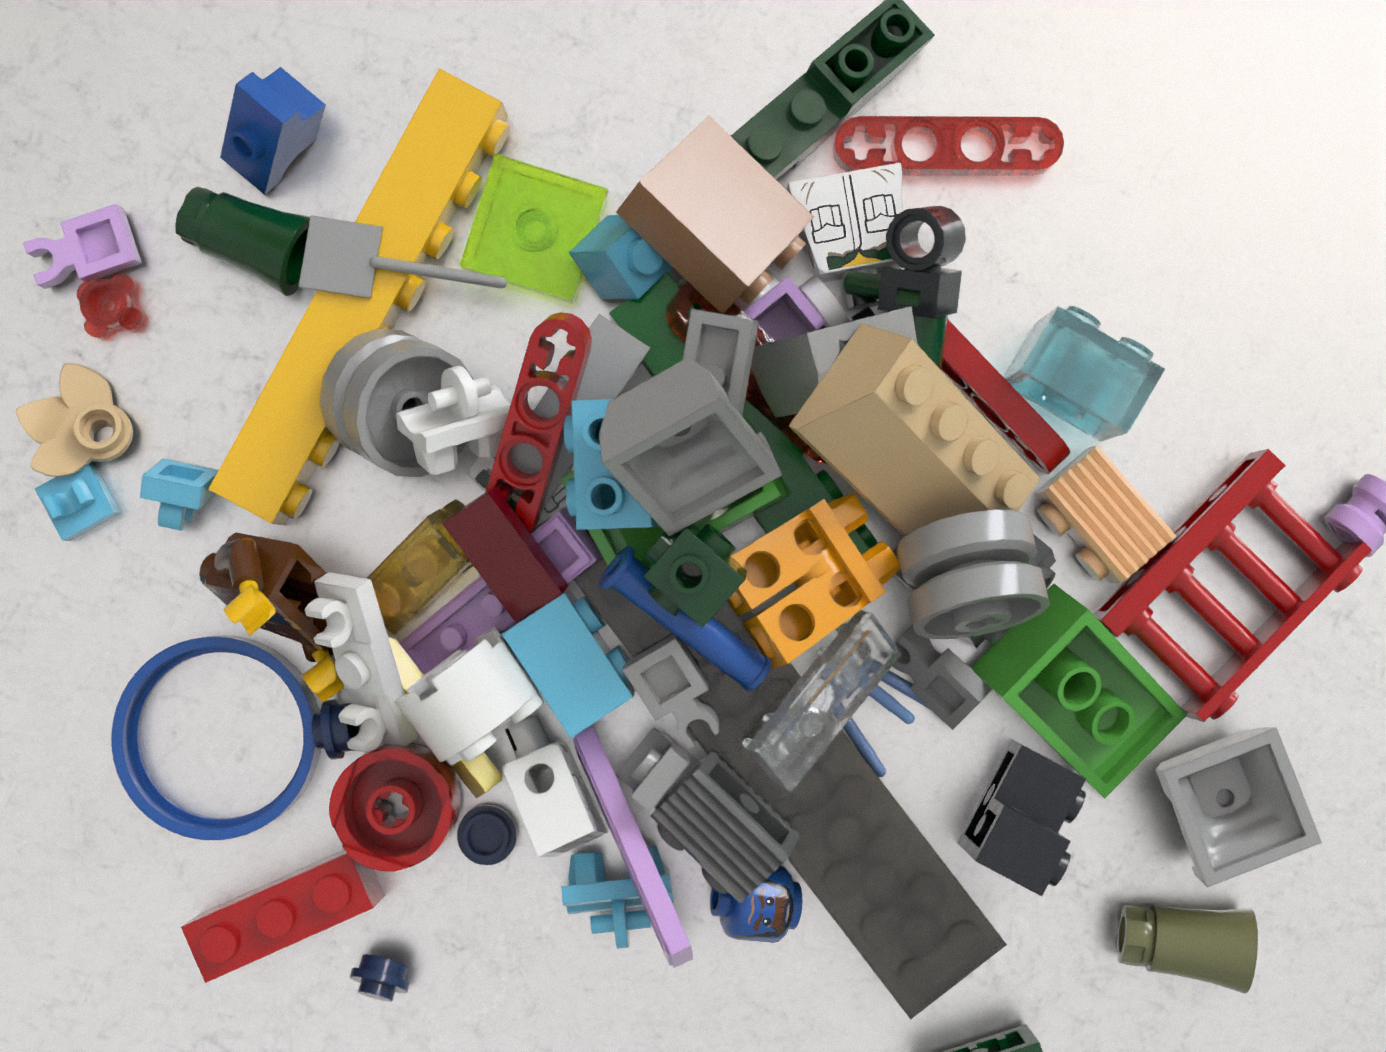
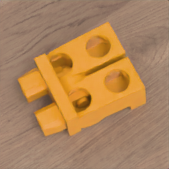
M853 493L832 500L829 503L825 499L821 500L731 556L748 571L746 580L727 600L737 617L754 609L791 583H794L796 586L789 593L742 623L762 655L771 659L772 669L789 664L863 609L867 604L886 593L882 585L887 583L900 569L899 560L890 546L883 541L860 554L849 537V533L869 521L866 510Z

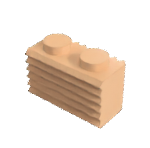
M1098 445L1084 450L1034 493L1036 498L1043 504L1037 509L1042 520L1058 536H1062L1067 532L1073 538L1074 542L1082 549L1076 554V558L1084 569L1097 581H1101L1105 577L1111 583L1124 582L1176 537Z

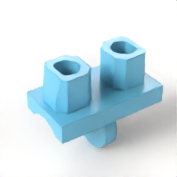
M647 846L671 902L674 903L670 874L665 875L657 846ZM589 852L571 855L568 876L569 886H561L563 906L567 907L568 914L612 910L613 914L590 916L592 934L614 932L617 949L629 948V930L651 928V923L645 910L627 912V908L643 906L629 872L628 879L606 881L603 853Z

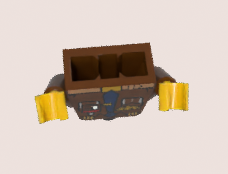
M237 532L232 534L217 553H211L203 560L199 573L200 581L227 605L223 610L228 619L234 624L240 621L249 636L261 628L301 643L306 660L317 662L315 666L301 676L320 701L325 702L342 690L344 685L336 672L335 662L331 658L334 654L332 647L318 645L314 641V637L326 629V619L306 616L305 608L312 600L319 598L314 581L327 573L298 544Z

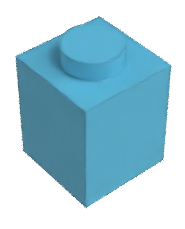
M607 215L568 252L601 299L638 300L672 267L619 215Z

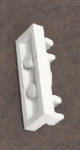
M328 572L314 581L319 598L312 600L306 606L305 613L306 616L326 619L327 622L326 629L318 633L314 637L315 644L332 647L336 659V672L343 682L344 688L348 689L352 704L346 706L338 717L340 722L354 726L359 725L360 728L359 733L347 742L348 748L368 753L375 750L380 743L407 746L417 739L418 735L415 728L395 703V700L405 695V692L401 685V678L372 581L367 578Z

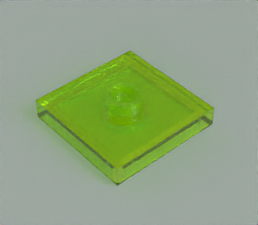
M495 153L459 266L461 269L471 272L502 276L506 278L508 284L574 304L583 273L568 252L599 224L609 194L608 189Z

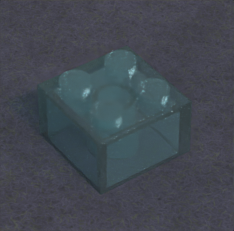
M1057 306L1034 323L1003 377L1021 396L1099 442L1127 434L1161 378L1165 368L1151 361L1154 354L1143 344L1127 337H1121L1117 341L1098 330L1101 322L1085 310L1075 306H1068L1067 310H1064Z

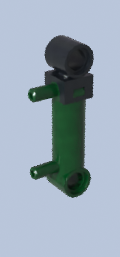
M941 205L906 209L897 214L889 224L886 233L887 250L892 260L897 264L882 267V275L850 271L846 274L843 282L844 290L848 295L879 299L878 310L890 312L912 306L917 344L940 370H942L948 315L957 313L962 270L941 268V266L955 261L962 252L966 241L965 227L961 218L952 209ZM924 222L931 227L934 233V245L929 253L921 248L918 241V232Z

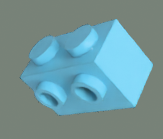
M613 399L572 401V415H567L564 422V441L568 453H574V478L568 480L566 502L570 516H576V530L658 527L659 525L602 464L599 432L608 402Z

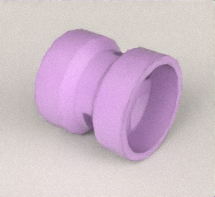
M1364 474L1352 487V497L1346 504H1336L1324 517L1327 527L1341 542H1365L1372 549L1366 557H1372L1383 545V535L1386 533V482L1371 474Z

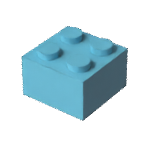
M566 592L504 632L502 636L571 739L633 698L636 690L622 670L623 665L630 658L620 645L610 650L598 632L599 629L606 626V623L590 598L586 595L577 600L573 592Z

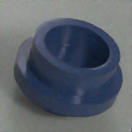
M335 699L323 702L320 713L314 714L312 719V733L315 745L319 750L325 749L326 754L331 760L342 759L345 752L355 751L348 748L347 742L359 733L358 726L342 723L338 717L340 712L351 703L339 705Z
M481 805L475 807L463 817L457 831L458 845L462 853L476 864H497L506 859L515 847L517 841L516 824L510 814L498 806Z
M368 954L362 955L359 968H352L349 977L360 983L359 994L388 1002L393 1001L395 992L407 993L410 985L405 980L408 971L407 965L388 958Z

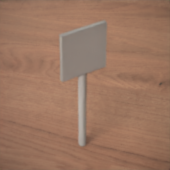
M310 216L299 287L371 299L376 269L500 289L505 288L507 285L506 278L502 276L378 257L383 227Z

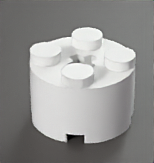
M496 627L476 637L475 641L478 644L468 652L466 649L463 651L459 649L411 685L407 689L408 694L400 696L395 700L397 706L439 762L447 760L450 765H454L461 759H464L465 762L471 761L497 740L491 732L493 729L505 725L510 720L514 724L520 722L538 709L544 702L537 692V687Z

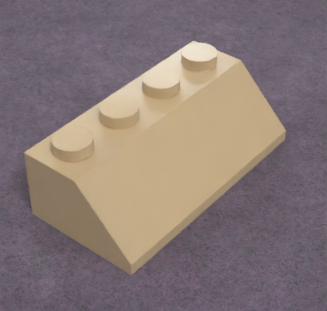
M864 323L860 324L831 365L829 371L789 425L807 445L903 537L917 528L937 520L968 512L986 510H1015L1019 512L1040 481V477L912 338Z

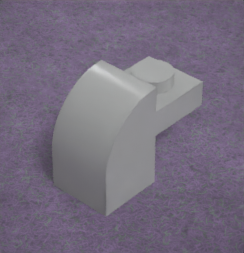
M652 728L615 775L633 790L631 797L651 812L653 808H657L664 797L700 761L656 728Z

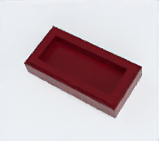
M496 486L449 516L442 523L515 623L563 594L569 586Z

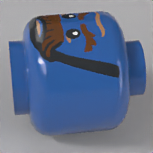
M781 865L741 903L729 892L722 894L713 888L711 889V914L720 917L724 933L733 939L770 943L779 942L786 936L789 929L794 930L797 927L802 913L801 886L799 882L793 881L789 871Z

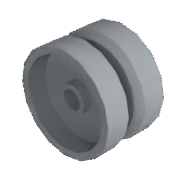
M378 328L357 335L335 353L323 375L320 405L325 425L341 445L396 476L422 477L430 474L417 463L413 442L397 429L396 413L428 404V393L442 389L441 376L444 370L458 365L466 370L467 368L457 357L402 330ZM467 442L457 445V455L463 451Z
M986 510L940 519L912 531L903 537L896 547L902 577L907 584L918 587L907 600L913 629L917 636L929 639H957L979 636L1027 622L1042 614L1050 606L1041 568L1027 564L1037 553V547L1029 517L1015 510Z

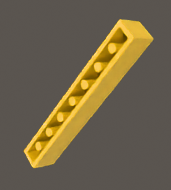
M440 68L438 69L355 220L356 223L383 227L378 257L428 264L431 257L436 260L442 257L454 233V229L449 226L459 206L467 208L472 203L482 182V177L477 175L488 154L495 157L499 153L509 134L510 125L505 123L508 115L503 102ZM376 269L371 299L317 290L208 490L271 524L285 525L289 517L296 520L305 509L311 497L312 488L308 487L307 484L318 465L324 468L330 462L339 446V442L325 425L320 405L324 373L335 353L355 336L378 328L393 329L402 310L410 312L415 307L422 295L426 281L421 279L420 275Z

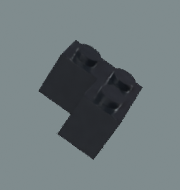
M1011 739L957 843L979 864L1042 897L1048 884L1056 886L1060 882L1069 865L1071 855L1066 850L1071 841L1061 835L1059 830L1064 821L1071 823L1080 812L1086 797V792L1081 790L1086 778Z

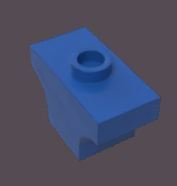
M279 67L264 79L251 72L235 85L220 158L265 195L280 183L285 171L293 160L316 141L326 104L282 67Z

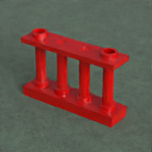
M1269 449L1249 453L1173 531L1176 537L1125 580L1093 613L1114 637H1119L1124 632L1127 636L1134 634L1194 693L1181 708L1188 714V718L1205 722L1209 717L1213 720L1221 717L1235 704L1239 697L1235 690L1333 590L1336 593L1341 592L1360 576L1363 567L1359 563L1372 551L1365 542H1345L1334 549L1275 491L1278 484L1273 480L1286 465ZM1246 506L1250 509L1258 507L1318 566L1295 591L1234 533L1236 526L1231 521ZM1205 548L1210 552L1215 549L1220 552L1277 608L1253 634L1192 575L1195 569L1190 563ZM1164 590L1168 594L1175 591L1236 651L1212 676L1151 618L1153 610L1149 605Z

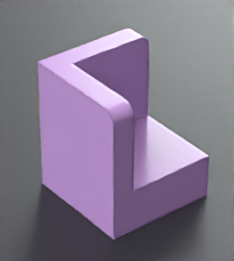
M789 276L741 314V318L759 321L755 341L757 346L823 329L826 324L821 315Z

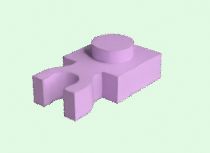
M118 204L60 222L64 238L58 240L36 238L23 243L26 254L34 258L45 253H51L53 256V264L50 269L33 274L36 284L44 289L62 283L74 270H76L79 279L89 282L142 264L124 208Z

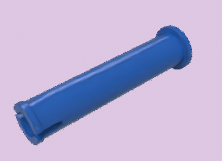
M626 546L614 557L600 578L599 586L605 590L612 587L740 684L746 692H749V690L753 691L760 685L771 668L772 661L770 658L764 657L713 617L702 628L684 611L681 610L677 616H674L661 607L648 593V589L653 584L644 575L649 568L634 557L635 549L633 547Z

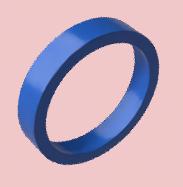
M229 635L186 640L170 646L153 656L128 682L117 704L112 724L111 747L113 761L121 784L130 799L149 819L159 826L178 835L199 840H225L240 837L254 832L279 818L299 800L314 776L321 754V749L319 750L316 747L312 733L314 714H319L320 711L314 693L302 678L301 672L285 656L273 648L252 639ZM227 652L240 654L268 666L289 688L302 719L303 750L293 778L279 796L268 805L253 813L239 817H206L178 806L163 794L154 783L145 766L141 752V719L146 703L154 688L176 666L191 658L208 653Z

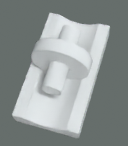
M458 365L443 371L441 376L442 389L428 393V404L396 413L397 429L413 442L417 463L430 474L439 475L455 470V466L458 464L457 445L468 441L469 449L478 457H496L511 404L504 398L497 386L490 385L486 377L472 380L467 370Z

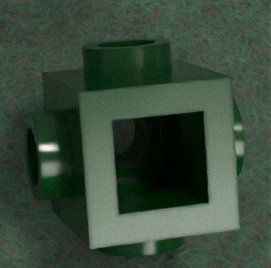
M708 523L701 530L694 524H691L680 533L676 532L671 536L664 532L645 554L654 562L644 575L653 584L648 589L650 596L674 616H677L681 610L684 611L702 628L746 580L748 571L730 556L736 549L735 546ZM687 562L694 563L700 568L702 574L690 576L684 572L682 564Z

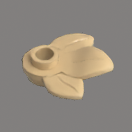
M65 363L63 365L59 378L61 397L54 396L33 401L16 409V415L25 432L34 441L41 444L32 458L30 468L46 476L66 477L76 474L91 461L106 462L116 459L128 449L133 438V427L130 419L122 409L113 405L112 391L109 383L100 374L78 364ZM106 426L113 428L112 436L104 442L94 441V435L98 429Z

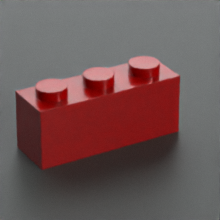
M342 850L200 913L184 924L181 929L204 982L207 983L371 910L383 899L385 894L374 869L359 864L345 850Z

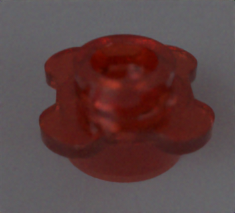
M117 273L111 280L85 281L79 286L77 299L79 300L81 313L86 319L84 329L90 336L103 338L111 330L124 328L133 331L141 325L143 314L135 307L132 295L135 290V282L130 276ZM109 300H112L115 304L112 311L105 309V303Z

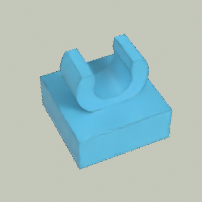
M163 458L142 475L140 498L161 502L158 512V526L182 531L185 520L192 521L195 511L204 506L216 494L208 489L218 470Z
M92 461L76 474L66 477H55L35 488L62 541H71L121 514L96 464Z

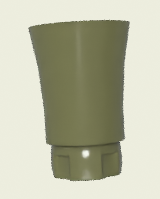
M1133 905L1123 906L1117 932L1119 963L1143 966L1149 972L1171 974L1209 982L1243 994L1249 991L1255 974L1258 950L1257 920L1253 909L1205 910L1152 905L1149 909Z

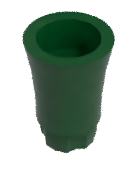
M195 187L189 191L177 213L175 232L181 237V240L199 247L203 254L226 262L260 279L285 296L294 294L300 288L299 281L310 216L283 212L249 202L226 192L217 194L202 187Z

